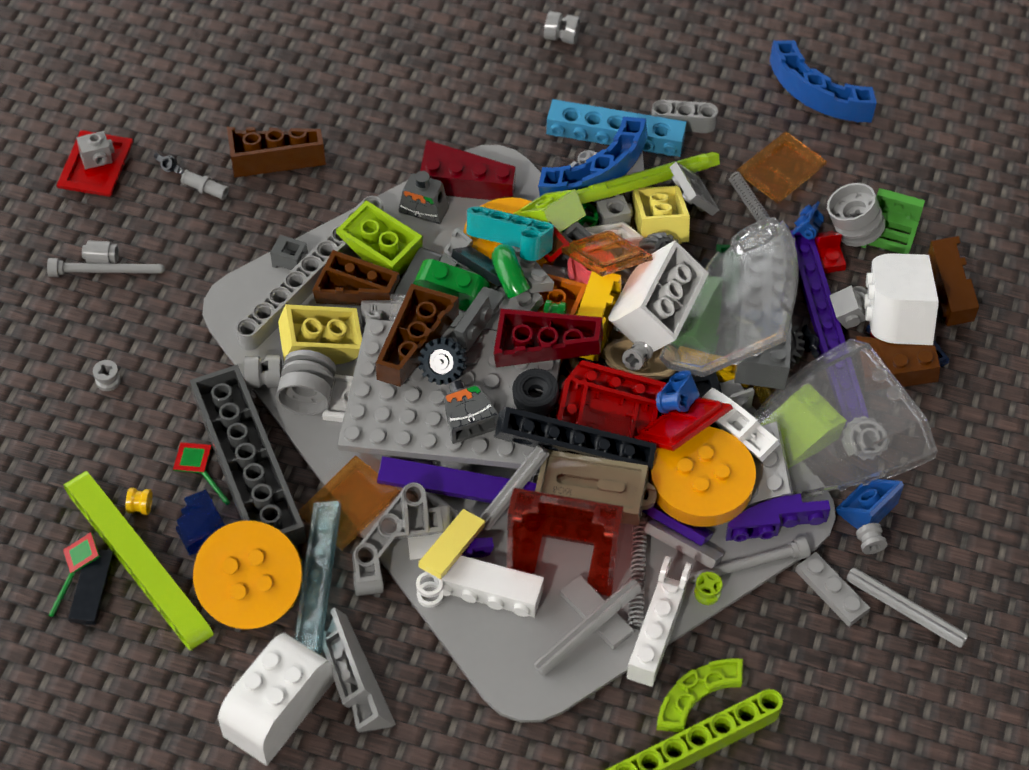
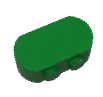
M426 259L422 262L413 283L459 297V309L467 311L483 287L491 289L489 282L482 276L434 259Z

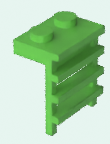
M879 188L877 200L886 221L885 227L902 231L898 232L885 228L880 237L907 245L882 238H877L868 245L900 254H909L925 200Z

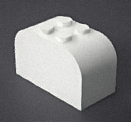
M674 240L649 255L635 268L609 314V321L632 343L636 341L645 342L654 352L677 339L709 273Z
M891 253L875 257L872 261L871 273L866 274L868 294L864 295L865 321L870 322L871 333L876 338L888 343L933 345L939 301L929 255Z
M286 633L276 636L226 696L218 715L223 737L267 766L333 684L334 678L331 662Z

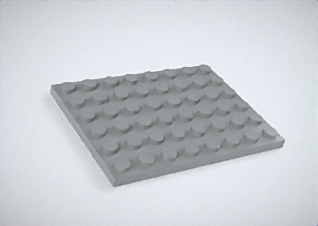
M366 320L337 444L339 451L516 469L522 465L534 450V447L494 438L495 430L455 444L452 443L444 405V396L451 393L449 389L451 383L436 385V382H429V378H424L422 375L424 372L422 369H419V366L415 368L401 387L377 380L375 363L394 321ZM449 326L441 337L448 338L455 327ZM483 330L465 355V357H468V361L465 363L467 368L463 371L464 374L457 380L463 381L466 388L474 385L479 386L496 409L498 415L505 407L517 409L513 400L512 386L517 376L522 372L534 368L544 369L553 374L558 382L561 359L496 368L493 352L497 331ZM533 389L529 392V395L532 397H539L543 394V391L540 389ZM552 412L546 416L552 418Z

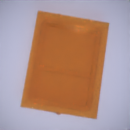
M785 131L739 167L736 172H740L745 180L778 204L825 166L827 161Z
M612 231L601 232L573 241L568 246L561 248L562 253L601 277L653 260L651 254Z
M355 455L298 513L317 529L319 533L323 534L340 550H343L399 495L400 491L394 486L378 484V473Z

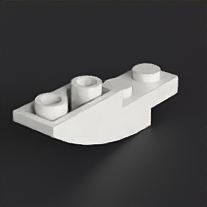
M711 388L702 397L732 404L733 409L715 421L714 424L740 440L761 462L780 445L778 439L762 427L756 418L723 393Z

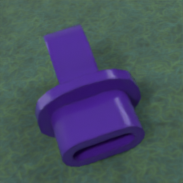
M493 538L474 539L461 556L469 558L489 556L494 548Z

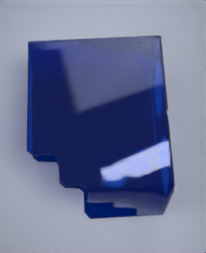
M207 490L185 497L186 506L181 509L183 515L176 521L178 526L175 529L190 556L197 554L207 538L225 526Z

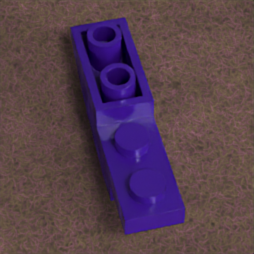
M800 493L759 503L745 510L727 524L726 541L742 542L752 538L770 539L778 536L781 526L791 528L802 524H822L828 520L830 513L829 500L802 502Z

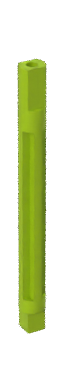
M715 152L675 161L693 173L720 165L719 154ZM675 162L590 185L576 191L581 204L671 180L674 175L669 167Z

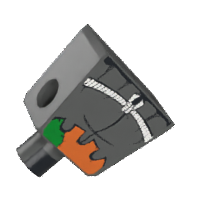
M425 171L411 174L402 191L399 212L441 224L449 208L443 183L429 178V174Z
M461 380L452 382L449 385L451 393L444 396L445 412L452 443L455 444L496 430L498 413L481 388L477 385L466 388Z

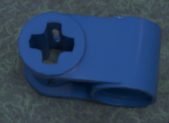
M690 371L677 372L670 377L668 383L658 392L656 405L659 412L668 413L671 410L686 412L699 397L700 393Z

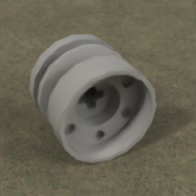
M852 183L840 187L830 196L827 202V210L836 232L842 234L841 242L853 247L865 246L881 236L885 229L886 221L873 188L867 184Z
M311 350L290 352L285 357L281 373L282 377L277 389L276 398L278 403L284 408L302 415H315L327 410L336 373L335 363L329 357Z

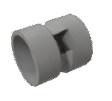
M549 11L544 28V39L557 41L560 38L563 43L575 45L580 29V17L573 15L563 17L562 13Z
M267 355L265 359H261L260 356H245L244 376L248 389H258L263 384L268 388H278L280 378L282 377L281 355Z

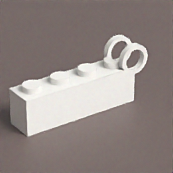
M460 556L441 580L428 572H423L418 576L416 580L417 600L422 606L432 608L442 602L443 596L453 595L469 603L479 602L495 610L505 609L521 617L531 616L535 618L544 590V577ZM425 578H434V582L428 581L421 584L422 580ZM429 587L435 588L434 591H425L424 589ZM439 594V597H438L436 600L431 601V602L425 601V600L421 597V595H422V596H424V597L431 598V597H435V596H437V595Z
M668 556L663 561L658 583L627 670V679L653 687L681 608L692 564L686 563L680 581L666 577L671 563V557Z

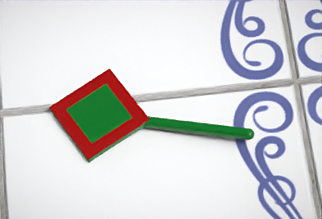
M180 442L173 471L201 473L225 505H229L230 501L205 471L212 445Z
M91 532L63 549L70 573L49 613L50 617L55 615L75 573L100 557Z

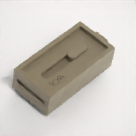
M548 449L546 450L549 452V456L540 466L534 493L536 509L637 526L640 525L642 510L652 508L657 500L655 487L648 483L649 472L647 465ZM646 493H649L648 499L645 500Z

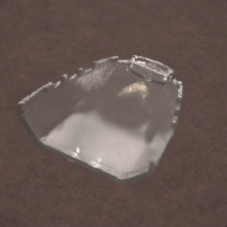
M775 217L762 219L747 226L731 238L732 242L727 251L723 254L717 252L705 268L709 274L677 339L664 346L659 359L668 369L676 371L688 370L692 375L705 377L732 364L737 365L753 355L758 356L763 351L786 342L797 295L798 259L792 234L783 220L779 222Z
M849 339L808 363L787 380L785 390L776 389L752 415L761 426L776 421L780 425L793 494L801 493L802 498L819 496L825 491L836 489L845 491L849 486L861 483L865 486L870 484L872 480L882 477L888 479L935 459L937 454V447L926 416L870 344L855 339Z

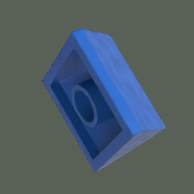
M866 478L835 511L857 530L869 523H879L898 504L904 484L902 481Z

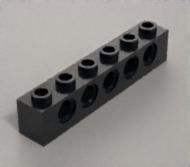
M505 407L499 412L494 438L534 448L540 445L548 450L647 465L648 471L653 468L657 446L655 443L510 407Z

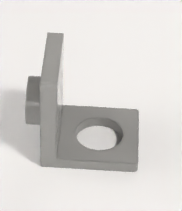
M734 379L720 383L722 393L743 409L752 406L753 387L744 390L740 383H734Z

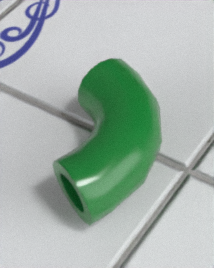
M500 244L495 247L492 252V262L508 299L530 289L514 248L508 244Z

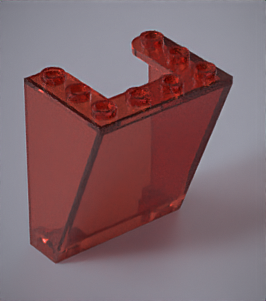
M513 487L507 513V568L534 575L542 537L592 545L594 549L587 583L598 594L611 596L625 529L624 507Z

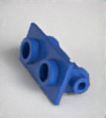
M819 201L813 206L807 205L799 213L800 217L794 223L796 227L792 232L793 235L799 231L806 239H814L824 221L823 214L817 209L820 204Z

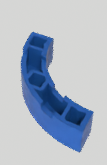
M795 40L773 41L769 59L772 70L781 85L792 96L804 105L828 116L854 122H872L877 104L873 87L855 86L846 83L844 86L831 82L830 77L822 74L815 68L810 69L804 63L805 58L800 53Z
M623 116L619 130L610 146L606 150L602 149L594 156L586 159L584 164L572 168L571 165L553 168L542 167L538 185L539 195L565 190H579L590 185L624 176L636 163L645 146L648 135L646 118Z

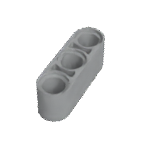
M658 100L653 103L651 116L686 121L685 132L710 133L716 128L718 109L712 103Z

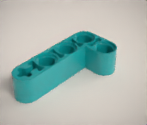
M479 206L467 209L466 233L470 236L520 248V258L527 261L539 260L553 249L554 226L549 222Z

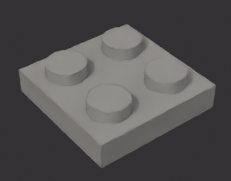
M678 162L669 167L674 175L672 177L673 181L684 191L682 196L688 204H695L701 212L706 211L712 216L719 211V208L698 175Z

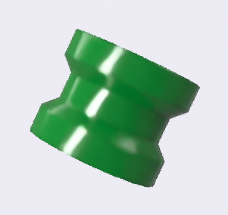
M546 300L543 312L566 314L567 303L560 302L557 304L553 303L552 300Z

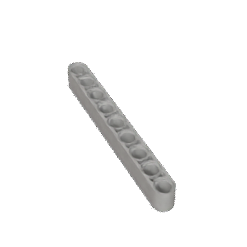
M377 196L364 198L238 322L236 330L239 344L243 349L254 350L258 348L279 327L278 320L285 304L301 305L313 293L312 289L332 250L349 256L354 252L337 235L336 229L366 200L383 210L381 198Z

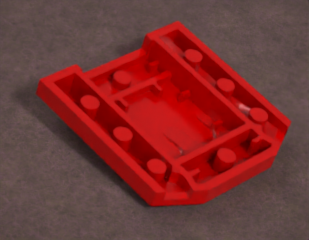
M581 360L562 383L555 419L634 438L641 433L643 428L657 419L656 397L658 392L664 388L666 382Z

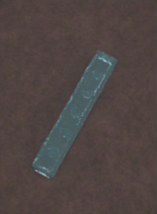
M338 501L317 502L313 505L295 640L317 654H321L341 510V504Z

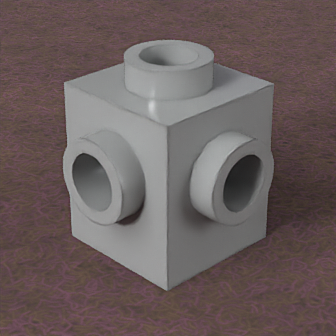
M104 131L76 137L85 169L112 163L111 153H115L112 140H107Z

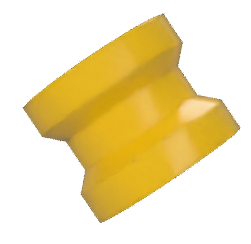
M130 487L126 495V512L133 514L137 511L143 515H149L153 499L152 490L138 491L136 488Z

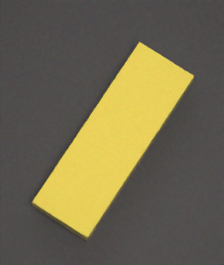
M463 509L420 559L419 568L441 580L485 527V520Z

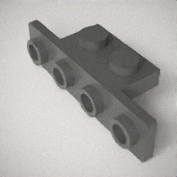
M483 287L448 338H453L455 342L461 343L460 347L462 349L465 348L466 352L464 355L468 353L504 300L503 293Z

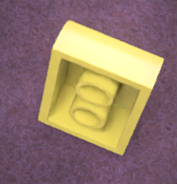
M678 186L647 187L633 190L634 219L638 233L646 238L652 233L665 232L667 235L671 234L673 239H678L679 244L689 242L690 216Z
M285 304L278 320L284 361L286 355L297 350L319 352L329 357L335 365L350 362L358 357L362 335L357 308Z

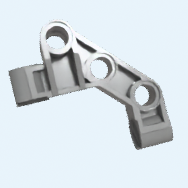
M414 482L407 484L353 552V579L356 596L383 593L379 557L393 539L443 533L452 523L451 507L439 506L428 508L424 487ZM406 493L413 494L416 497V502H410L406 498ZM383 521H392L395 525V531L393 533L384 532L381 527ZM362 549L370 551L372 560L368 563L360 561L358 552Z

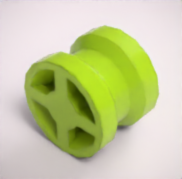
M703 572L696 579L695 599L703 605H713L718 602L722 590L721 578L713 572Z

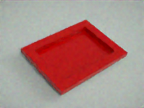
M80 130L77 137L96 132ZM105 134L107 140H112L115 153H111L112 163L89 169L84 168L76 139L57 182V188L111 197L133 144V139Z
M698 397L689 407L688 411L679 412L671 410L643 428L641 433L634 438L655 443L658 448L674 451L731 411L733 407L732 404Z

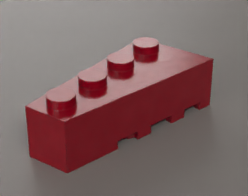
M426 140L420 171L427 172L429 178L441 181L444 185L446 196L495 200L514 196L515 166Z
M501 309L493 352L496 368L600 354L603 338L602 317Z

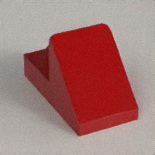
M835 231L817 233L814 238L824 273L845 271L846 262L840 248L841 233Z

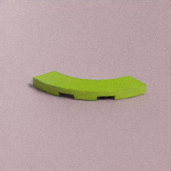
M730 658L711 661L707 665L695 670L692 669L682 676L668 695H666L661 705L656 730L682 732L685 729L686 719L690 711L703 697L724 688H741L743 659Z

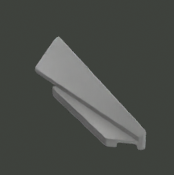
M334 607L330 612L333 619L328 632H322L320 642L326 659L332 664L333 678L342 704L348 708L352 707L355 726L358 732L393 727L395 721L346 614Z

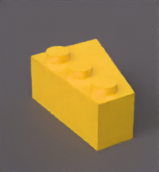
M592 269L576 315L602 317L603 338L600 354L581 356V358L598 362L614 326L609 321V314L622 291L621 275Z

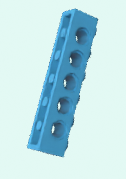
M552 99L547 117L546 134L610 145L619 130L623 116L646 118L648 135L642 151L680 157L685 138L686 121Z

